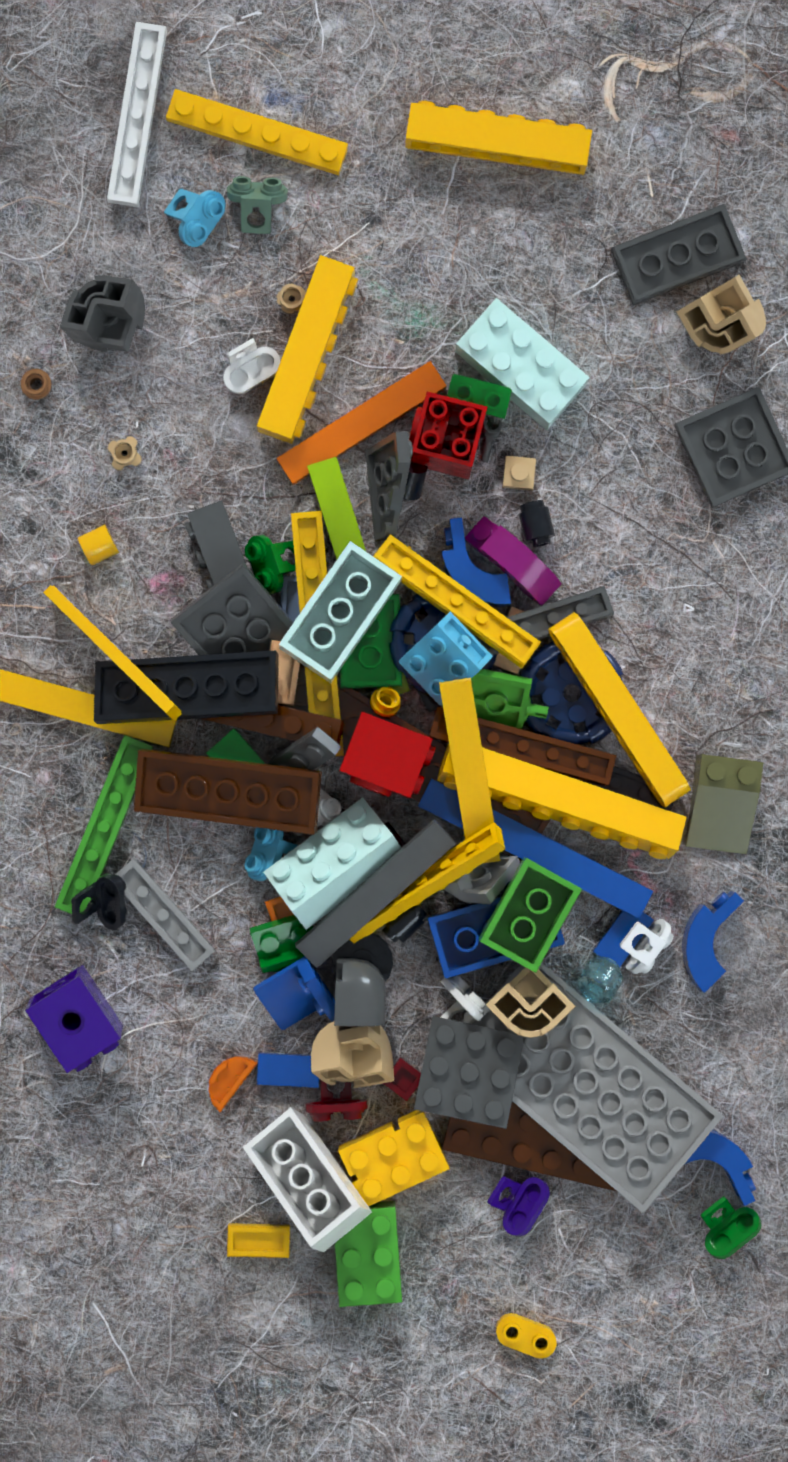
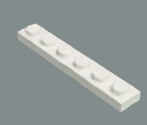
M136 22L107 195L108 203L139 207L167 35L166 26Z

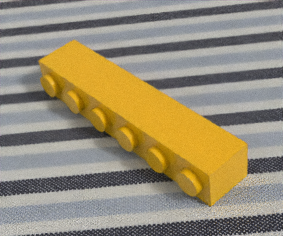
M419 101L418 103L411 102L405 148L584 175L588 162L592 130L586 129L581 124L572 123L568 126L557 125L549 119H539L537 122L526 120L524 116L517 114L504 117L498 116L490 110L471 112L458 105H450L448 108L438 107L430 101Z
M320 255L257 423L258 432L293 444L295 437H301L306 421L302 420L305 409L311 410L317 392L312 391L316 380L322 381L327 364L323 363L327 352L332 353L338 335L334 334L337 323L343 324L348 311V307L344 306L348 295H354L359 279L355 278V267Z

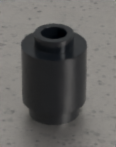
M536 500L521 505L519 519L525 543H532L533 547L550 544V538L555 536L549 508L544 505V501Z
M419 905L413 906L400 914L395 920L386 923L382 931L394 943L398 940L404 943L424 924L423 919L427 916V913Z

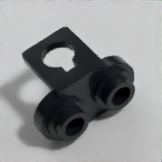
M104 874L96 882L75 895L71 900L73 923L79 924L97 911L99 920L106 928L117 930L123 926L127 914L124 892L126 884L123 878L119 875ZM86 897L91 898L92 901H90L86 909L80 913V905L82 901Z

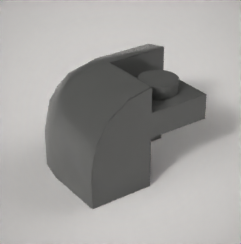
M107 275L95 276V280L86 283L79 290L74 289L68 300L60 328L74 341L91 349L105 353L107 348L128 352L135 330H142L145 319L144 296L132 279Z
M337 958L334 1026L384 1025L386 986L384 977L379 969L366 960Z

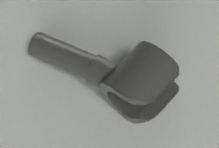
M489 417L485 419L482 428L485 444L481 461L486 463L489 461L494 438L499 436L502 423L499 420L496 430L488 429Z

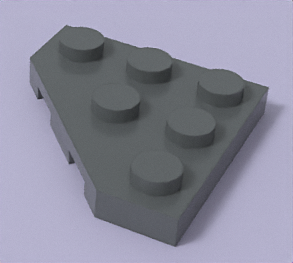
M395 431L365 451L374 541H385L390 534L396 536L411 463L410 459L413 455L412 442L408 440L407 431Z

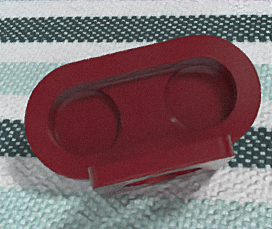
M320 1079L321 1101L306 1103L305 1111L312 1116V1121L314 1122L331 1120V1114H334V1112L343 1114L344 1120L361 1119L362 1112H365V1109L368 1108L367 1100L352 1099L351 1082H344L345 1087L340 1092V1098H333V1093L328 1090L327 1083Z

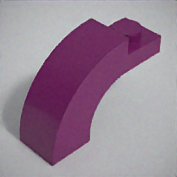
M485 516L465 536L467 544L489 559L504 573H507V576L518 588L540 606H543L562 584L555 574L528 547L501 525L497 526Z

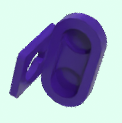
M503 1176L487 1203L505 1211L503 1215L505 1231L513 1236L521 1237L526 1235L536 1222L548 1202L550 1190L545 1181L536 1177L528 1178L521 1184ZM506 1187H509V1192L511 1193L509 1197L499 1201L501 1192Z

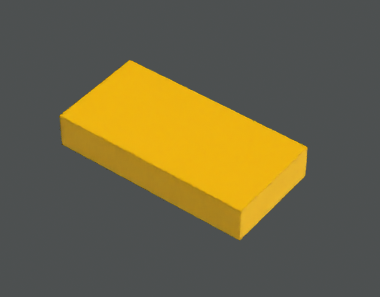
M229 1223L227 1257L289 1258L290 1225Z

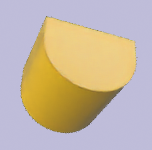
M105 524L77 537L87 560L92 566L119 553Z

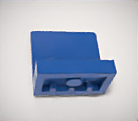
M305 956L253 987L255 994L281 1030L287 1029L315 1011L320 1016L326 1014L331 1022L334 1021L335 998Z

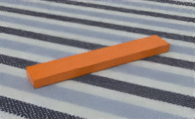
M429 361L276 459L292 485H295L310 475L308 465L339 457L424 403L427 391L438 394L445 390L447 385L432 362Z

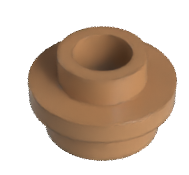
M31 369L22 376L21 389L28 398L40 400L45 398L51 391L52 382L45 371ZM35 380L42 382V386L38 390H34L31 387Z

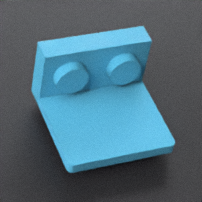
M450 611L399 660V663L439 705H443L439 682L472 678L493 656Z

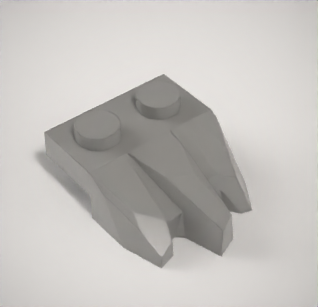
M500 855L501 861L481 864L469 874H465L450 883L443 890L466 903L491 904L514 876L520 865L518 856Z

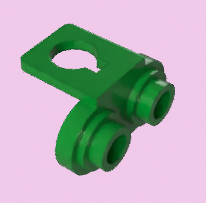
M256 535L251 537L245 546V556L251 563L255 577L270 595L277 594L283 587V574L296 571L295 564H290L287 560L282 561L281 558L285 549L291 550L294 554L293 541L272 544L267 536Z
M725 1196L700 1215L710 1228L705 1238V1247L710 1255L717 1259L730 1257L753 1239L761 1229V1219L755 1210L749 1207L734 1210ZM723 1208L720 1217L711 1218L717 1210Z

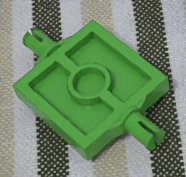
M481 669L471 678L478 718L522 729L528 716L547 718L549 706L531 704L530 689L532 678Z

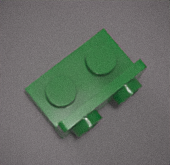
M453 374L447 396L487 406V415L505 419L512 389Z
M291 915L251 927L250 934L259 958L262 973L279 972L286 966L304 957L296 948L295 943L312 929L314 925L306 930L296 916Z

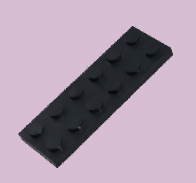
M276 650L129 659L182 711L177 720L278 714L279 654ZM113 661L95 662L94 722L96 724L172 720Z

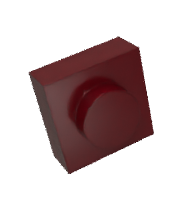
M400 1057L393 1067L394 1081L383 1084L405 1101H408L419 1085L421 1072Z

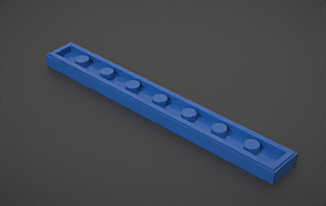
M431 779L418 807L463 829L457 791L449 789L444 784ZM492 809L494 822L502 829L505 851L518 856L520 859H523V857L528 858L582 888L583 891L640 919L653 893L652 890Z

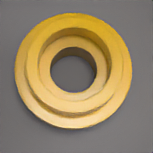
M390 687L377 689L370 697L371 708L380 716H394L400 709V696L396 690Z

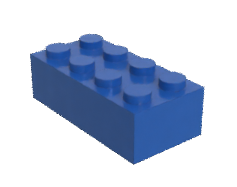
M502 895L497 896L491 904L473 903L427 917L445 979L512 960L478 940ZM561 928L550 948L565 944Z

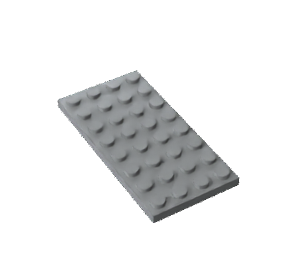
M541 963L538 969L576 1007L543 1036L524 1037L512 1101L644 1214L724 1116L552 970ZM520 964L495 995L525 967ZM486 1005L482 1013L484 1016L479 1021L475 1020L472 1023L478 1026L514 1033Z

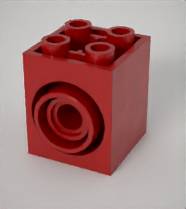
M427 391L423 408L417 407L409 436L413 446L411 462L428 466L429 470L469 480L487 406Z
M361 712L339 772L350 776L349 782L387 797H390L391 793H395L409 799L412 793L419 794L425 778L419 775L423 764L430 765L436 747L431 746L433 738Z

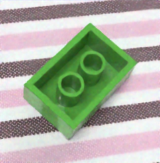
M523 857L478 940L536 973L582 888Z
M383 1201L369 1206L372 1213L335 1243L339 1307L402 1302L395 1201Z

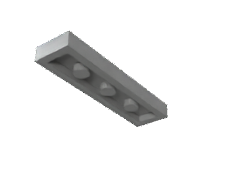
M135 858L115 874L122 877L125 881L126 889L124 892L127 899L191 971H194L216 951Z

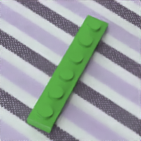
M124 735L55 908L72 914V898L102 876L135 795L138 750H153L154 746ZM86 897L82 901L80 905V913L83 912L86 909L88 903L92 901L91 898Z

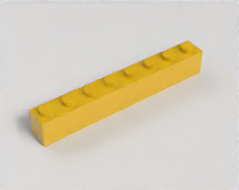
M448 744L437 781L443 782L444 786L449 789L457 790L450 746ZM482 747L490 798L502 802L504 807L511 810L523 809L532 812L534 817L541 820H556L561 822L563 827L571 830L582 829L591 832L590 835L597 839L607 840L609 838L618 841L624 848L632 850L638 848L649 852L648 854L651 857L657 859H669L679 850L686 816Z

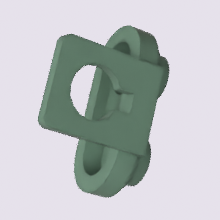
M238 176L228 185L227 198L233 202L241 203V232L271 233L272 205L281 204L288 198V189L282 184L280 179L266 178L263 182H251L249 177ZM253 207H259V212L265 217L264 223L259 226L250 224L247 219L248 215L253 212Z

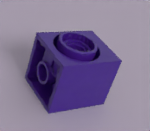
M84 965L79 966L30 998L25 1011L66 1073L73 1069L77 1072L85 1069L93 1062L92 1057L100 1052L106 1055L119 1046L118 1041L121 1039L123 1024ZM74 1012L78 1014L80 1018L72 1019L67 1015V1013Z

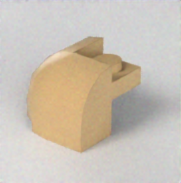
M740 275L676 311L695 344L711 352L720 353V355L731 352L755 339L766 328V317L759 299L753 300Z
M526 967L486 1004L508 1029L519 1036L528 1038L543 1036L576 1007L539 969L535 973Z
M333 1021L317 1034L311 1051V1072L323 1082L331 1086L335 1085L336 1081L354 1082V1088L394 1081L392 1050L387 1034L381 1025L351 1026L349 1028L347 1026H334Z

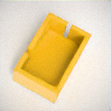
M414 1110L399 1117L398 1125L400 1129L396 1131L391 1121L339 1145L338 1152L349 1176H353L352 1183L368 1207L450 1169L447 1158L426 1112Z

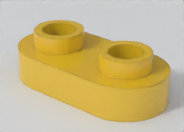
M514 1313L505 1314L497 1321V1338L506 1347L539 1359L549 1357L556 1349L557 1341L555 1334L550 1327ZM510 1327H515L518 1330L517 1334L513 1337L506 1334L507 1329ZM539 1338H544L547 1341L546 1345L542 1348L535 1345Z

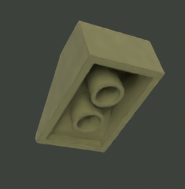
M706 754L696 755L685 842L686 847L747 854L760 795L764 762Z

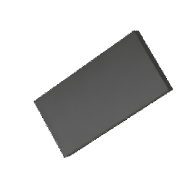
M725 204L611 248L612 255L633 306L742 264L747 260Z

